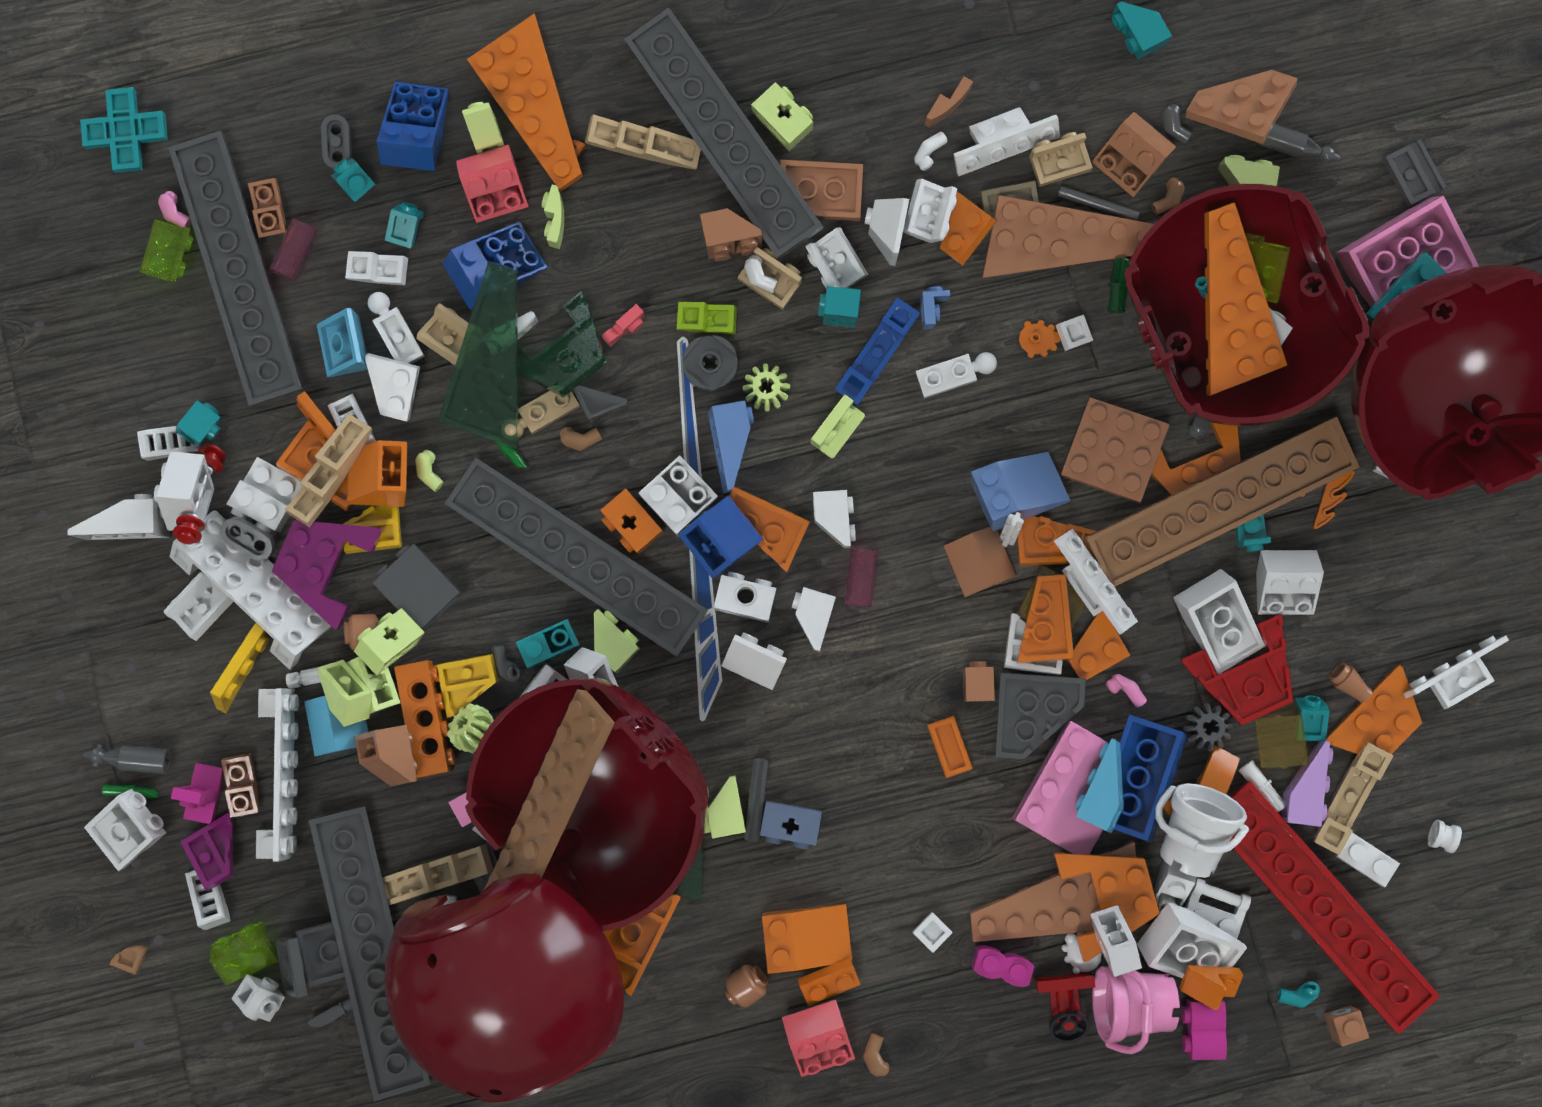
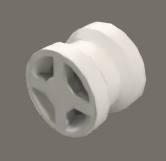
M1435 820L1428 834V845L1433 848L1443 847L1446 852L1454 853L1461 840V827L1457 825L1447 826L1444 821Z

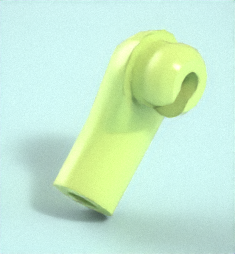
M424 450L415 459L417 476L434 492H437L443 486L444 481L432 472V464L435 460L434 453L430 450Z

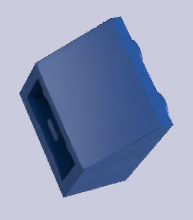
M727 496L678 534L712 579L724 573L764 540L730 496Z

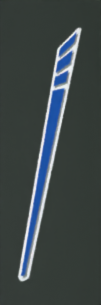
M681 337L677 341L684 460L702 478L693 385L688 381L683 370V355L689 344L685 337ZM690 551L692 600L708 610L694 631L700 721H704L722 683L712 578Z

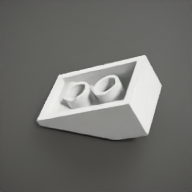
M136 494L134 499L123 500L69 528L68 535L85 540L170 538V531L167 530L164 519L160 517V508L158 502H155L154 497L150 494Z
M1222 569L1173 597L1200 648L1205 649L1216 674L1224 672L1265 647L1236 580Z
M1170 902L1165 905L1137 943L1149 967L1183 978L1188 965L1233 967L1247 949L1244 943L1193 911Z

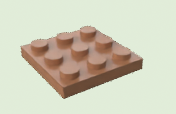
M1090 397L1061 476L1141 504L1170 424Z

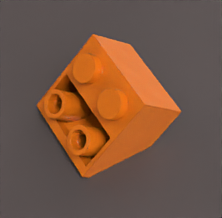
M378 440L362 448L348 472L347 504L404 507L406 497L407 442Z

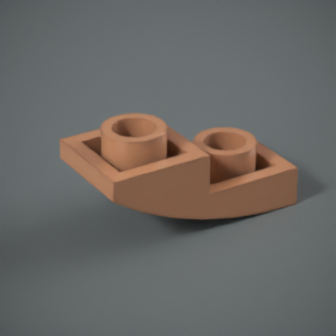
M277 178L248 183L254 207L252 212L258 237L286 233L285 215Z
M251 753L223 758L221 764L227 785L225 796L230 818L258 813L260 811L258 789Z

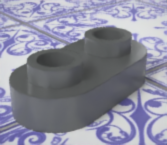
M334 114L326 117L321 124L322 157L325 164L333 170L340 162L334 161L336 155L342 154V160L346 159L347 161L352 158L351 129L345 118L340 115ZM335 128H341V132L338 135L333 134Z
M231 517L224 521L220 527L222 540L253 560H265L275 550V541L269 533L241 517ZM234 526H238L240 528V535L234 533ZM258 540L265 543V549L258 547Z

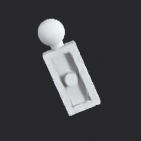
M382 292L371 294L368 298V307L373 313L380 315L372 321L394 360L413 364L425 357L399 309L396 307L389 311L390 300L388 296Z
M983 352L976 357L975 361L971 362L969 354L917 370L916 375L924 399L976 382L975 372L982 374L992 373L996 369L997 360L993 354Z

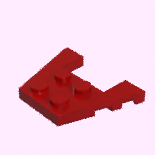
M1281 614L1256 624L1267 652L1223 673L1216 674L1205 649L1180 659L1181 664L1239 725H1244L1293 702Z

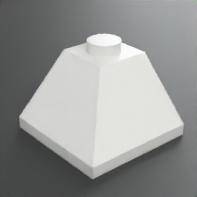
M909 199L875 200L874 207H868L865 224L870 225L868 234L889 265L892 266L896 265L909 204Z

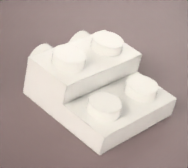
M257 457L244 481H239L227 505L233 508L230 513L245 520L248 516L257 521L255 526L270 534L274 530L281 533L290 517L285 508L301 490L302 486L300 481Z
M132 789L119 794L84 827L118 871L126 868L142 852L149 849L166 834V831L162 828L163 820L158 815L151 814L145 806V797L139 792H134Z

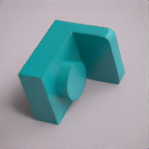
M353 158L348 161L346 159L340 161L333 169L335 173L331 175L354 202L375 185Z
M406 202L392 208L385 241L410 249L414 247L419 221L424 218L425 212L418 210L416 205Z
M1264 514L1235 528L1237 547H1246L1247 552L1264 550L1263 545L1271 543V537H1267Z
M1313 695L1295 698V705L1298 709L1295 731L1297 740L1326 741L1330 710L1324 700Z

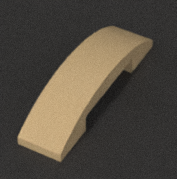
M1369 742L1365 743L1337 786L1327 806L1326 819L1322 821V827L1318 826L1313 840L1315 843L1338 855L1341 854L1353 832L1350 828L1377 779L1381 780L1393 758L1392 754Z

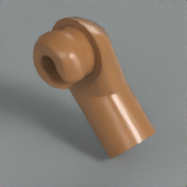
M1170 178L1166 182L1167 193L1165 198L1151 204L1156 216L1180 204L1185 188L1183 182L1179 181L1178 178Z
M871 1033L863 1053V1059L871 1074L876 1077L886 1076L889 1072V1064L883 1061L879 1054L884 1037Z

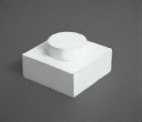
M1084 315L1055 325L1065 351L1093 341Z
M932 911L912 931L932 953L953 933Z

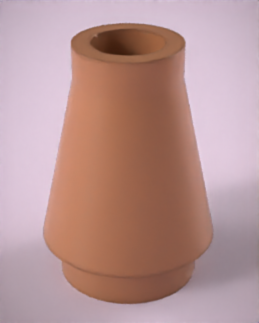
M1341 663L1329 676L1333 687L1352 696L1360 703L1365 702L1372 694V690L1366 685L1352 665Z

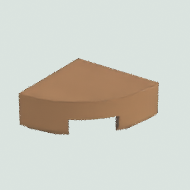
M135 945L125 948L112 958L109 965L137 975L149 947Z

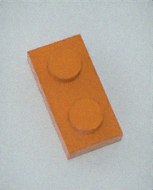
M850 958L797 979L808 1006L861 985Z

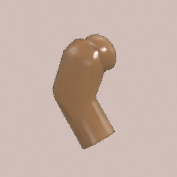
M565 427L559 434L561 442L566 447L578 451L585 450L603 440L596 428L581 434L573 431L571 427Z

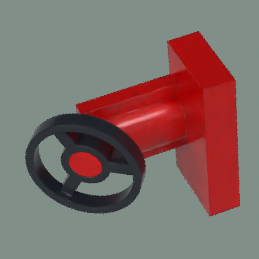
M1089 972L1034 978L1035 990L1038 993L1049 992L1052 1019L1049 1022V1031L1051 1036L1063 1043H1071L1082 1039L1089 1031V1022L1087 1016L1080 1011L1078 989L1096 988L1094 975ZM1082 1018L1085 1021V1027L1080 1025L1077 1021H1080ZM1059 1023L1053 1030L1054 1024ZM1079 1031L1078 1034L1068 1037L1057 1035L1061 1032Z

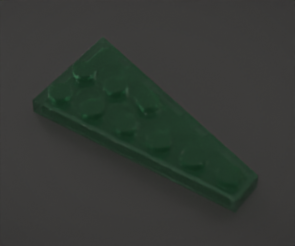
M488 261L438 421L513 448H519L517 433V270ZM508 424H513L516 427V433L512 436L507 435L505 432V427Z

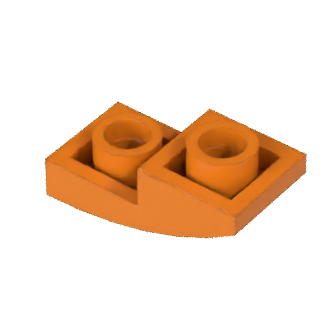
M1214 746L1213 751L1209 752L1204 771L1198 776L1196 784L1210 787L1226 794L1240 758Z

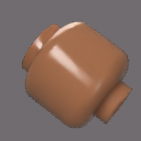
M375 614L351 615L348 622H344V643L349 644L350 648L355 650L359 643L358 636L369 627L372 630L376 628L379 621L378 617Z
M743 965L727 977L726 997L732 1004H738L747 1008L765 996L768 979L758 966Z

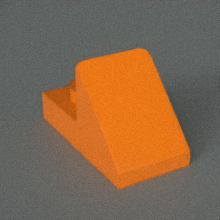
M1188 965L1179 988L1183 993L1206 1006L1218 1010L1223 997H1235L1243 978V973L1240 968Z

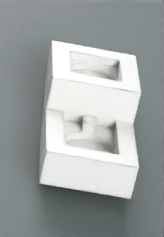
M348 251L345 278L369 283L405 285L408 258L396 255H378L374 252Z

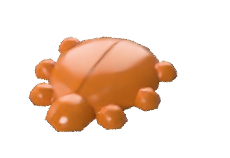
M1039 320L1037 324H1031L1030 321L1024 323V328L1020 332L1019 342L1021 347L1027 352L1028 357L1033 358L1035 354H1041L1043 357H1046L1048 355L1047 350L1056 351L1057 345L1055 343L1060 342L1061 339L1058 332H1053L1055 330L1053 324L1046 327L1043 320Z

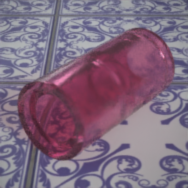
M292 219L269 269L284 278L295 281L318 231L299 220Z
M859 548L850 549L844 599L845 605L872 607L878 551Z

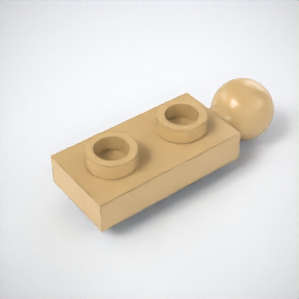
M564 382L517 409L522 418H509L504 421L502 433L507 439L516 440L522 436L524 429L528 427L533 435L580 408V405L567 383Z

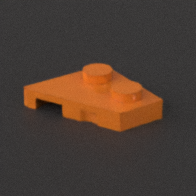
M956 192L955 197L957 201L950 214L948 222L950 225L949 231L942 240L940 249L963 266L997 221L959 192Z
M1102 611L1095 616L1089 627L1080 637L1077 645L1073 648L1074 659L1067 661L1077 678L1088 680L1129 657L1130 654L1116 629Z

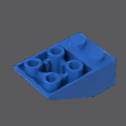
M394 82L377 138L381 165L435 171L441 150L449 88Z
M520 221L451 249L443 262L444 268L470 311L494 301L548 268Z

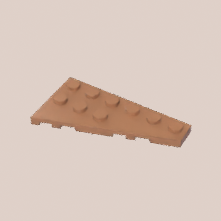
M997 195L993 215L997 222L990 231L981 278L1115 259L1117 257H1129L1133 255L1144 235L1154 224Z
M1132 840L1123 844L1124 846L1100 855L1136 856L1135 842ZM1059 873L1043 879L1042 882L1020 889L1010 896L997 899L970 911L972 941L980 942L1094 931L1090 914L1100 910L1090 873L1063 880L1060 879Z

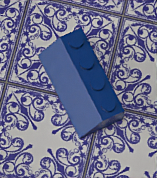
M1129 714L1120 741L1124 807L1114 830L1151 843L1153 842L1158 827V822L1155 818V807L1162 795L1172 785L1188 738L1184 732Z

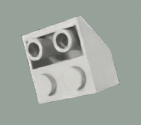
M680 455L639 492L640 497L677 537H679L678 534L700 517L718 497Z
M1317 550L1260 551L1256 571L1258 615L1314 614L1324 574Z
M744 632L741 637L735 635L722 663V667L773 690L787 658L783 657L784 651L770 644L765 649L757 645L759 641L757 638Z

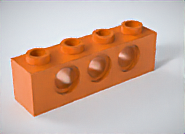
M426 660L394 667L404 723L407 725V729L410 731L413 739L411 751L413 759H415L418 766L416 778L453 771L452 765L456 764L453 748L448 747L447 733L450 728L448 727V721H443L442 709H445L442 692L438 693L436 682H439L436 665L433 666L432 661ZM420 683H424L428 689L427 695L422 699H419L415 694V688ZM426 710L433 716L432 723L427 727L422 725L420 721L421 714ZM430 738L435 739L438 743V749L434 754L428 753L425 749L426 741Z

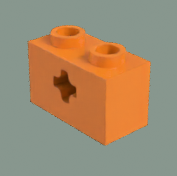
M626 488L600 510L605 515L601 519L611 532L615 529L619 531L623 536L619 541L629 553L635 550L639 555L664 533ZM627 517L631 520L636 518L634 522L636 525L635 529L632 530L629 527L624 529L626 526L624 520Z

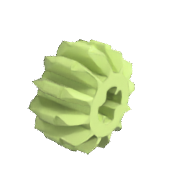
M763 364V372L761 373L756 366L752 368L756 377L751 375L745 376V380L750 384L744 385L743 391L752 392L747 395V402L757 399L754 403L755 409H759L761 403H765V411L769 412L770 403H773L777 409L781 407L777 398L784 401L788 399V395L782 391L790 390V384L782 383L787 379L786 373L776 376L779 372L778 366H775L772 372H768V364ZM763 382H767V385H769V382L773 384L771 386V393L767 394L766 390L764 393L760 391Z
M469 703L466 708L461 707L457 715H453V721L448 724L450 730L447 736L457 749L473 754L494 719L484 707Z

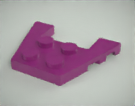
M294 520L272 572L332 628L339 630L350 606L324 595L346 542L368 552H374L383 529L313 522L308 527L299 520Z

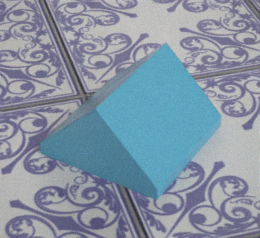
M345 308L317 324L327 377L368 370L365 361L367 352L360 317L353 309Z
M325 696L304 701L315 756L356 748L354 736L368 732L366 720L344 727L330 711Z

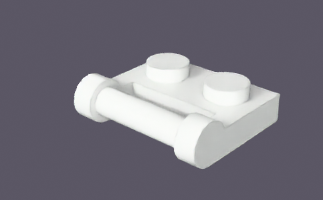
M1196 877V883L1189 893L1185 908L1193 911L1237 939L1245 914L1251 903V896L1243 893L1237 895L1208 885L1205 883V880ZM1203 894L1236 906L1234 914L1200 903L1199 898Z

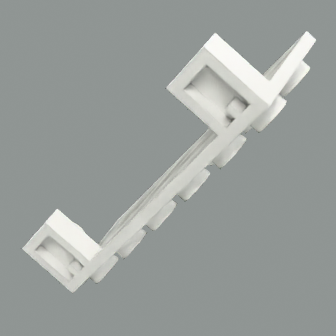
M214 510L205 518V528L201 532V540L193 544H183L177 539L174 540L170 558L189 576L199 568L274 639L270 652L290 670L298 663L302 651L331 628V626L272 572L274 564L267 558L261 561L253 560L226 544L220 536V527L226 520ZM233 527L234 533L240 535V533Z
M259 689L258 717H275L273 830H256V859H273V862H280L292 858L293 853L297 849V838L293 836V825L297 822V809L293 808V796H296L298 791V783L294 779V768H297L298 753L294 751V740L298 738L299 728L298 723H294L295 711H298L299 697L295 694V689Z

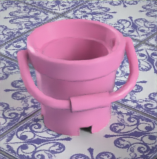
M1109 965L1101 966L1096 971L1094 977L1096 988L1092 989L1093 1013L1097 1031L1107 1048L1121 1053L1134 1054L1145 1047L1148 1043L1149 1034L1173 1032L1176 1030L1179 1017H1172L1174 1008H1180L1178 989L1173 977H1168V973H1142L1136 970L1114 977ZM1142 1035L1137 1045L1132 1047L1115 1043L1121 1042L1126 1037Z

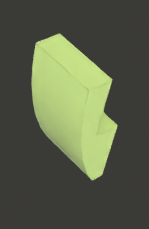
M552 185L550 192L546 191L542 200V208H544L547 218L553 219L547 222L544 237H547L546 240L550 247L560 249L564 232V208L558 187Z

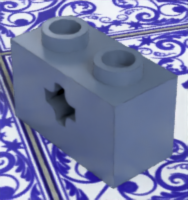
M766 800L760 836H765V842L781 844L782 840L793 841V847L809 850L810 845L816 846L822 811ZM789 818H793L794 823L799 825L798 829L792 830V833H787L786 827L782 826V823L788 822Z

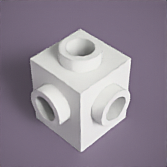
M247 974L233 995L232 1000L249 1019L257 1021L260 1018L270 1022L274 1014L281 1007L285 996L278 990L279 985L274 980L268 977H264L262 980Z

